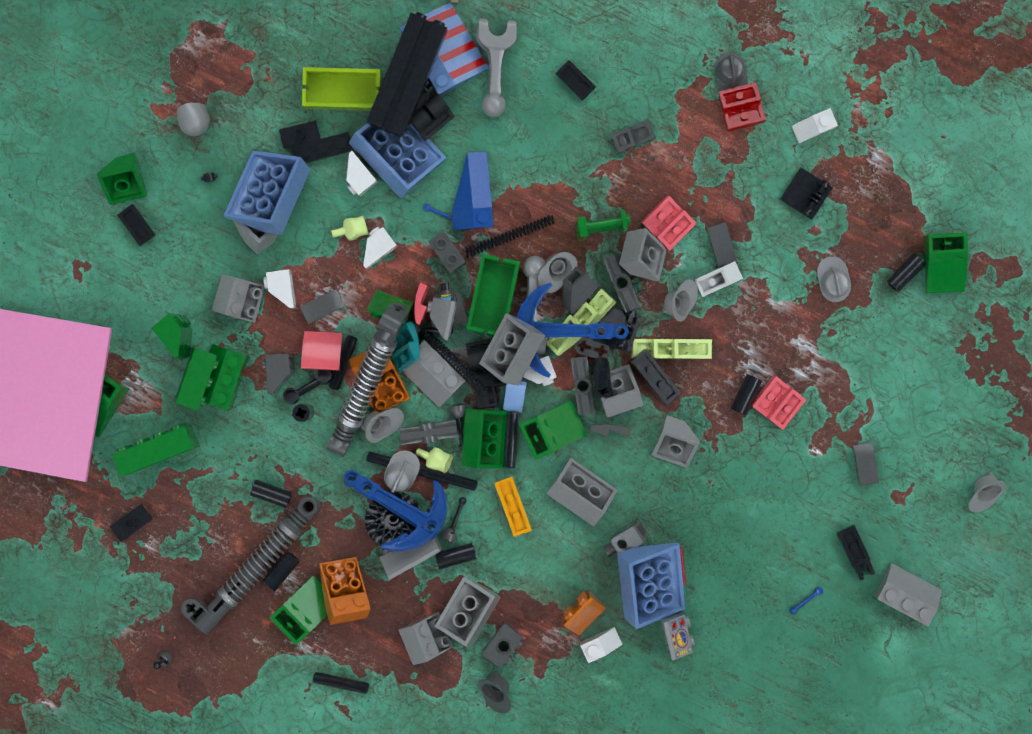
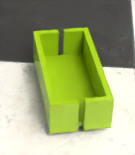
M303 67L302 85L305 88H309V92L307 89H302V107L312 110L371 111L382 84L381 69Z

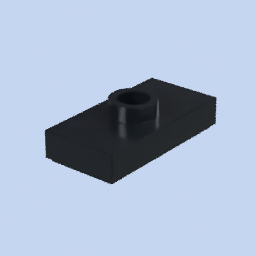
M570 60L555 73L581 101L596 88Z
M316 120L279 129L284 149L321 139Z
M131 204L117 215L139 246L144 245L156 236L134 204Z
M140 504L111 525L110 528L120 542H122L153 520L143 504Z

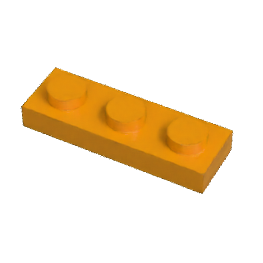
M513 476L494 482L513 536L516 537L532 531Z

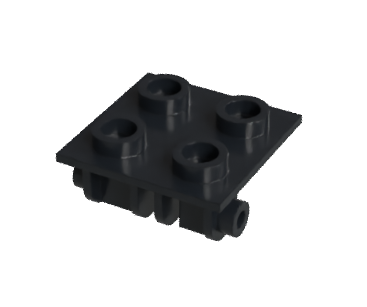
M800 167L780 200L813 220L833 187L826 180L822 181Z
M611 308L599 323H611L614 326L624 324L629 331L627 337L618 339L614 336L612 339H593V341L630 353L642 317L636 316L637 313L634 311L625 313L624 311ZM603 327L598 328V334L603 335L605 329ZM623 328L617 329L618 335L624 334Z

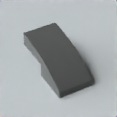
M649 120L611 134L618 152L656 139Z
M726 222L708 226L707 231L718 267L737 261Z
M335 289L299 308L307 324H310L343 308L344 304Z
M594 424L589 427V430L606 437L610 430L627 437L631 431L628 428L612 424Z
M873 444L853 445L859 486L879 483Z

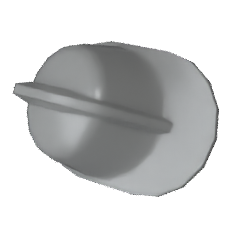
M568 252L551 255L539 272V286L541 287L551 282L553 286L547 292L552 293L559 290L563 286V280L577 266L575 256Z
M827 257L823 259L817 268L822 295L831 302H840L851 291L848 268L840 258Z
M688 279L677 290L669 292L664 300L663 313L674 316L677 321H684L697 301L698 288L696 283Z
M390 408L383 412L373 411L365 417L361 428L365 431L367 440L371 443H376L395 433L402 426L404 414L398 408Z
M403 450L395 453L390 459L384 473V481L388 488L391 489V492H405L411 488L420 468L417 456L410 451Z
M987 472L984 476L978 478L973 486L974 495L968 503L970 511L982 512L990 508L1006 490V483L999 481L992 472Z

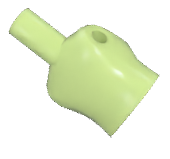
M364 216L347 218L343 221L342 228L331 230L333 238L345 235L349 241L363 235H368Z
M434 447L430 452L420 448L416 451V456L426 459V467L446 473L452 463L453 455L447 454L439 448Z

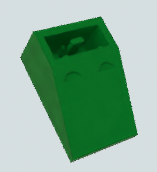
M967 232L923 236L924 262L926 264V294L965 292L968 261Z
M377 290L366 311L371 312V317L381 319L390 303H399L408 309V314L404 320V324L409 322L415 303Z
M106 372L95 430L97 437L101 436L130 389Z
M572 400L519 424L535 460L587 435Z
M313 575L270 617L295 645L301 642L327 616L322 583Z

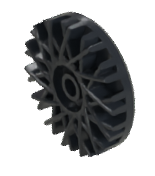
M390 491L392 495L421 510L415 499H411L408 494L405 495L404 492L398 494L396 491L394 493ZM372 500V504H369V509L366 510L365 526L367 533L379 546L398 538L404 533L409 535L416 529V527Z

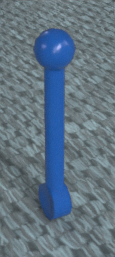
M424 204L423 209L425 211H432L453 221L452 216L432 208L429 204Z
M817 587L815 592L796 607H791L790 613L796 614L799 608L816 595L823 594V589Z

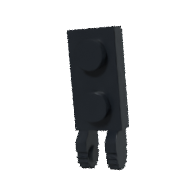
M855 525L836 532L859 580L864 579V574L859 567L863 563H865L868 573L874 575L875 571L870 562L871 559Z

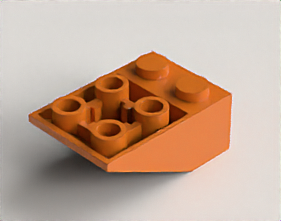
M366 351L349 359L355 376H357L356 374L366 355ZM391 357L387 361L388 365L385 366L386 370L382 371L383 376L380 377L379 386L373 392L372 401L369 402L374 411L383 412L410 399Z
M357 557L319 563L329 624L334 625L367 618L371 608Z
M590 590L587 592L582 591L576 597V603L573 606L568 605L562 612L563 625L577 635H580L606 609L605 605Z

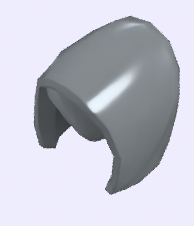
M191 102L177 109L178 124L183 133L188 136H200L208 130L210 114L207 112L204 104Z

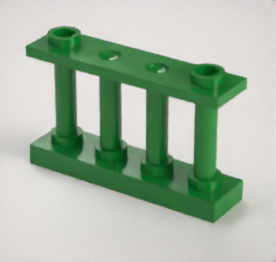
M625 209L620 210L616 218L590 222V220L586 221L585 216L577 217L575 222L578 243L585 242L588 236L593 233L619 229V235H624L628 230L627 226L631 225L629 213L625 214Z

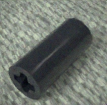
M913 253L886 282L893 290L899 293L926 264L919 256Z
M599 357L593 360L592 369L595 394L603 398L612 394L609 361L606 358Z
M746 374L730 409L746 416L762 380Z
M307 403L299 404L293 408V418L298 422L310 420L314 416V408ZM303 410L307 411V413L304 415L300 414V412Z
M255 480L250 496L287 508L292 492Z
M472 542L435 554L440 570L477 559Z
M286 551L262 580L263 583L273 591H276L300 563V560L291 552Z

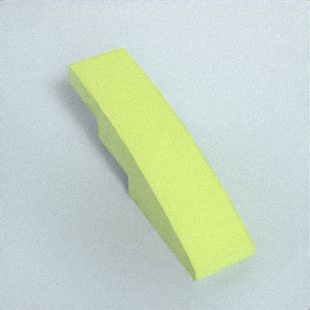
M600 289L589 303L585 302L574 316L569 315L563 324L589 325L591 323H598L615 305L616 301L603 289ZM582 337L549 338L546 345L556 355L560 356Z
M634 339L631 347V358H634L643 349H647L653 358L712 359V339Z

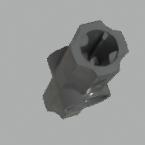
M617 253L603 259L624 312L626 313L640 307L631 285V280L626 270L619 265V254ZM618 278H624L627 281L625 288L617 286Z
M587 356L570 358L578 415L593 414L595 410ZM582 380L588 383V387L584 391H580L577 388V384Z
M456 420L441 423L431 422L399 429L401 445L420 442L423 444L436 442L439 439L458 437Z

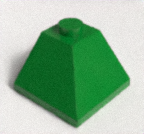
M135 153L116 157L97 173L99 182L110 205L147 196L141 167Z

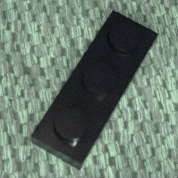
M349 132L293 146L295 156L301 157L306 164L354 151L353 147L349 144L351 140Z
M643 349L630 360L664 405H668L681 394L647 349Z

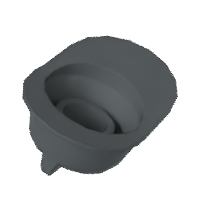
M727 52L717 59L715 72L719 91L748 83L746 65L740 55L734 52Z
M494 671L486 679L478 681V687L488 706L498 713H508L511 709L507 696L509 684L501 677L499 672Z

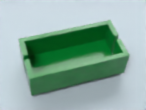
M482 254L466 328L467 332L484 335L485 331L487 336L494 337L505 314H510L520 261L503 258L502 264H499V257Z
M179 424L170 428L171 432L169 433L167 430L152 435L153 439L151 440L150 438H144L134 442V447L131 444L116 449L117 453L113 454L112 457L120 477L200 447L192 425Z

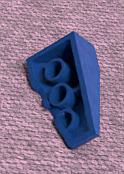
M487 152L467 153L452 210L453 231L490 229L493 227Z

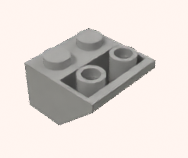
M222 274L211 311L255 323L265 286Z
M439 612L421 618L399 629L413 665L428 662L453 648L449 635L434 627L441 616Z

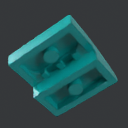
M413 321L401 327L396 338L395 353L390 356L397 373H401L419 360V341Z

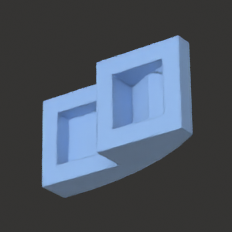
M521 381L518 386L506 385L503 411L522 413L526 382Z

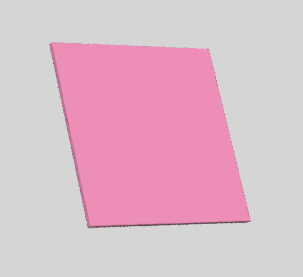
M0 309V466L87 482L112 328Z

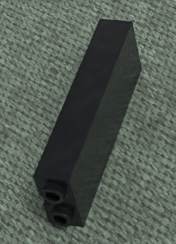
M416 12V14L410 13L366 121L371 126L403 139L448 32L445 23L434 19V22L426 20L427 16Z

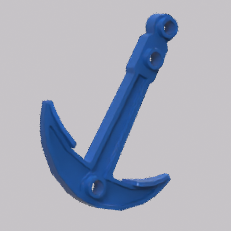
M551 282L542 285L530 293L520 306L516 317L534 326L545 335L544 338L590 337L591 339H612L615 336L618 339H624L629 332L624 324L614 326L611 323L582 325L535 322V308L539 306L545 293L553 286ZM603 327L605 333L599 335L597 332L598 328ZM618 328L624 329L623 335L617 334ZM536 353L529 366L534 371L549 378L551 374L546 370L538 353Z
M354 470L345 472L344 483L346 486L354 487L356 492L369 500L376 501L416 527L409 535L404 533L390 542L383 543L382 549L398 552L419 548L434 539L442 529L447 515V501L444 489L438 481L433 480L434 494L432 507L429 513H425L383 490L380 485L365 476H359L358 472Z

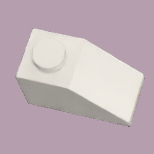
M831 108L791 127L798 143H802L833 130L838 125Z
M351 151L348 159L346 180L349 185L347 188L353 195L358 194L361 197L378 182L354 152Z
M376 227L369 233L370 237L367 238L363 264L366 269H369L398 247L383 227L381 229Z
M734 261L695 279V282L702 297L743 279Z
M288 269L266 272V277H264L265 289L268 288V292L289 308H296L292 271Z
M549 356L540 359L546 370L551 374L549 378L534 371L530 366L523 376L537 384L542 383L543 386L554 383L553 379L556 378Z
M615 627L580 642L588 663L606 656L622 645Z

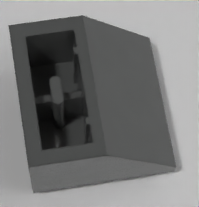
M294 354L265 355L263 370L266 371L267 378L264 379V389L268 390V394L278 393L295 373Z

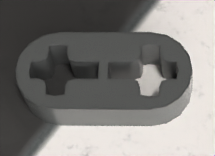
M582 337L574 344L575 351L581 355L592 358H607L610 354L609 346L595 342L593 339ZM582 340H584L586 345L591 346V350L584 349L580 351V347L577 344L582 343ZM603 345L607 353L598 356L599 353L593 351V347L600 348Z

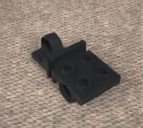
M432 86L428 89L425 87L411 124L426 141L455 116L450 111L447 103L434 91Z
M492 338L465 344L471 372L478 377V380L483 382V385H486V388H489L483 394L486 397H481L479 392L475 390L478 409L498 406L494 388L507 385V383H503L479 364Z

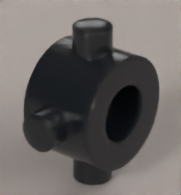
M214 172L203 174L201 181L204 180L205 183L215 181L218 175L214 174Z

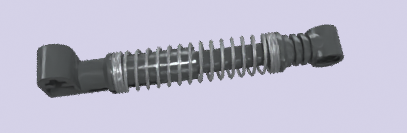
M392 302L384 311L377 326L379 331L374 334L370 341L366 355L356 374L357 376L354 378L350 392H348L343 407L339 412L337 418L338 425L326 449L341 457L345 456L354 432L360 428L363 422L362 418L365 417L367 407L370 406L369 402L372 401L371 397L374 396L373 392L376 391V387L379 386L378 382L381 381L380 377L383 376L382 371L386 370L387 361L390 360V355L393 354L396 347L397 335L408 314V309L402 304Z
M303 498L296 507L297 510L294 509V513L290 514L291 517L283 518L276 525V530L271 531L272 535H267L268 540L264 539V544H259L260 549L255 548L256 553H251V558L248 557L247 562L242 563L243 567H239V571L234 572L235 576H230V580L226 581V585L220 587L216 592V597L209 605L196 597L184 601L181 607L183 615L200 631L208 634L230 609H234L239 604V599L243 600V594L247 595L246 591H251L250 587L252 585L255 586L254 582L259 581L260 576L263 577L262 573L264 571L268 572L264 566L267 565L272 568L268 561L271 560L273 563H276L272 558L273 556L280 558L276 552L279 551L284 554L281 547L283 546L285 549H288L285 542L287 541L292 545L289 538L293 540L298 539L301 535L302 527H305V523L309 522L308 519L311 520L314 515L319 513L321 504L317 498ZM308 501H311L314 505V509L311 512L306 510V503ZM192 604H195V605H196V606L194 607V609H195L196 611H191V609H192V606H191V605H192ZM203 609L204 611L196 618L198 610Z

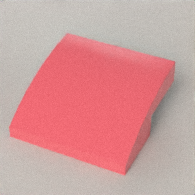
M666 195L641 221L644 227L668 250H671L696 225V222L688 213L681 209L669 195Z
M420 283L417 290L414 310L415 321L419 325L423 324L428 308L422 304L429 287Z
M304 331L301 369L340 371L343 333Z
M773 375L753 400L751 406L783 430L806 399L777 376Z

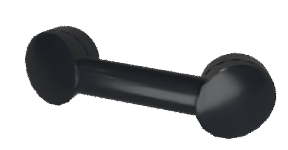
M318 370L316 379L297 390L295 388H287L283 392L284 400L289 404H296L300 400V396L320 384H329L332 379L331 371Z

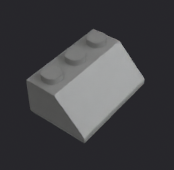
M506 313L479 364L503 383L518 386L545 335L534 326Z
M426 340L419 345V360L402 371L439 408L466 381Z
M570 458L546 494L594 527L606 512L618 490Z
M435 537L422 547L398 552L383 550L380 560L387 577L391 580L439 553L442 546L437 537Z
M890 563L873 597L929 627L938 610L942 590Z
M463 576L434 627L464 646L471 647L501 596Z

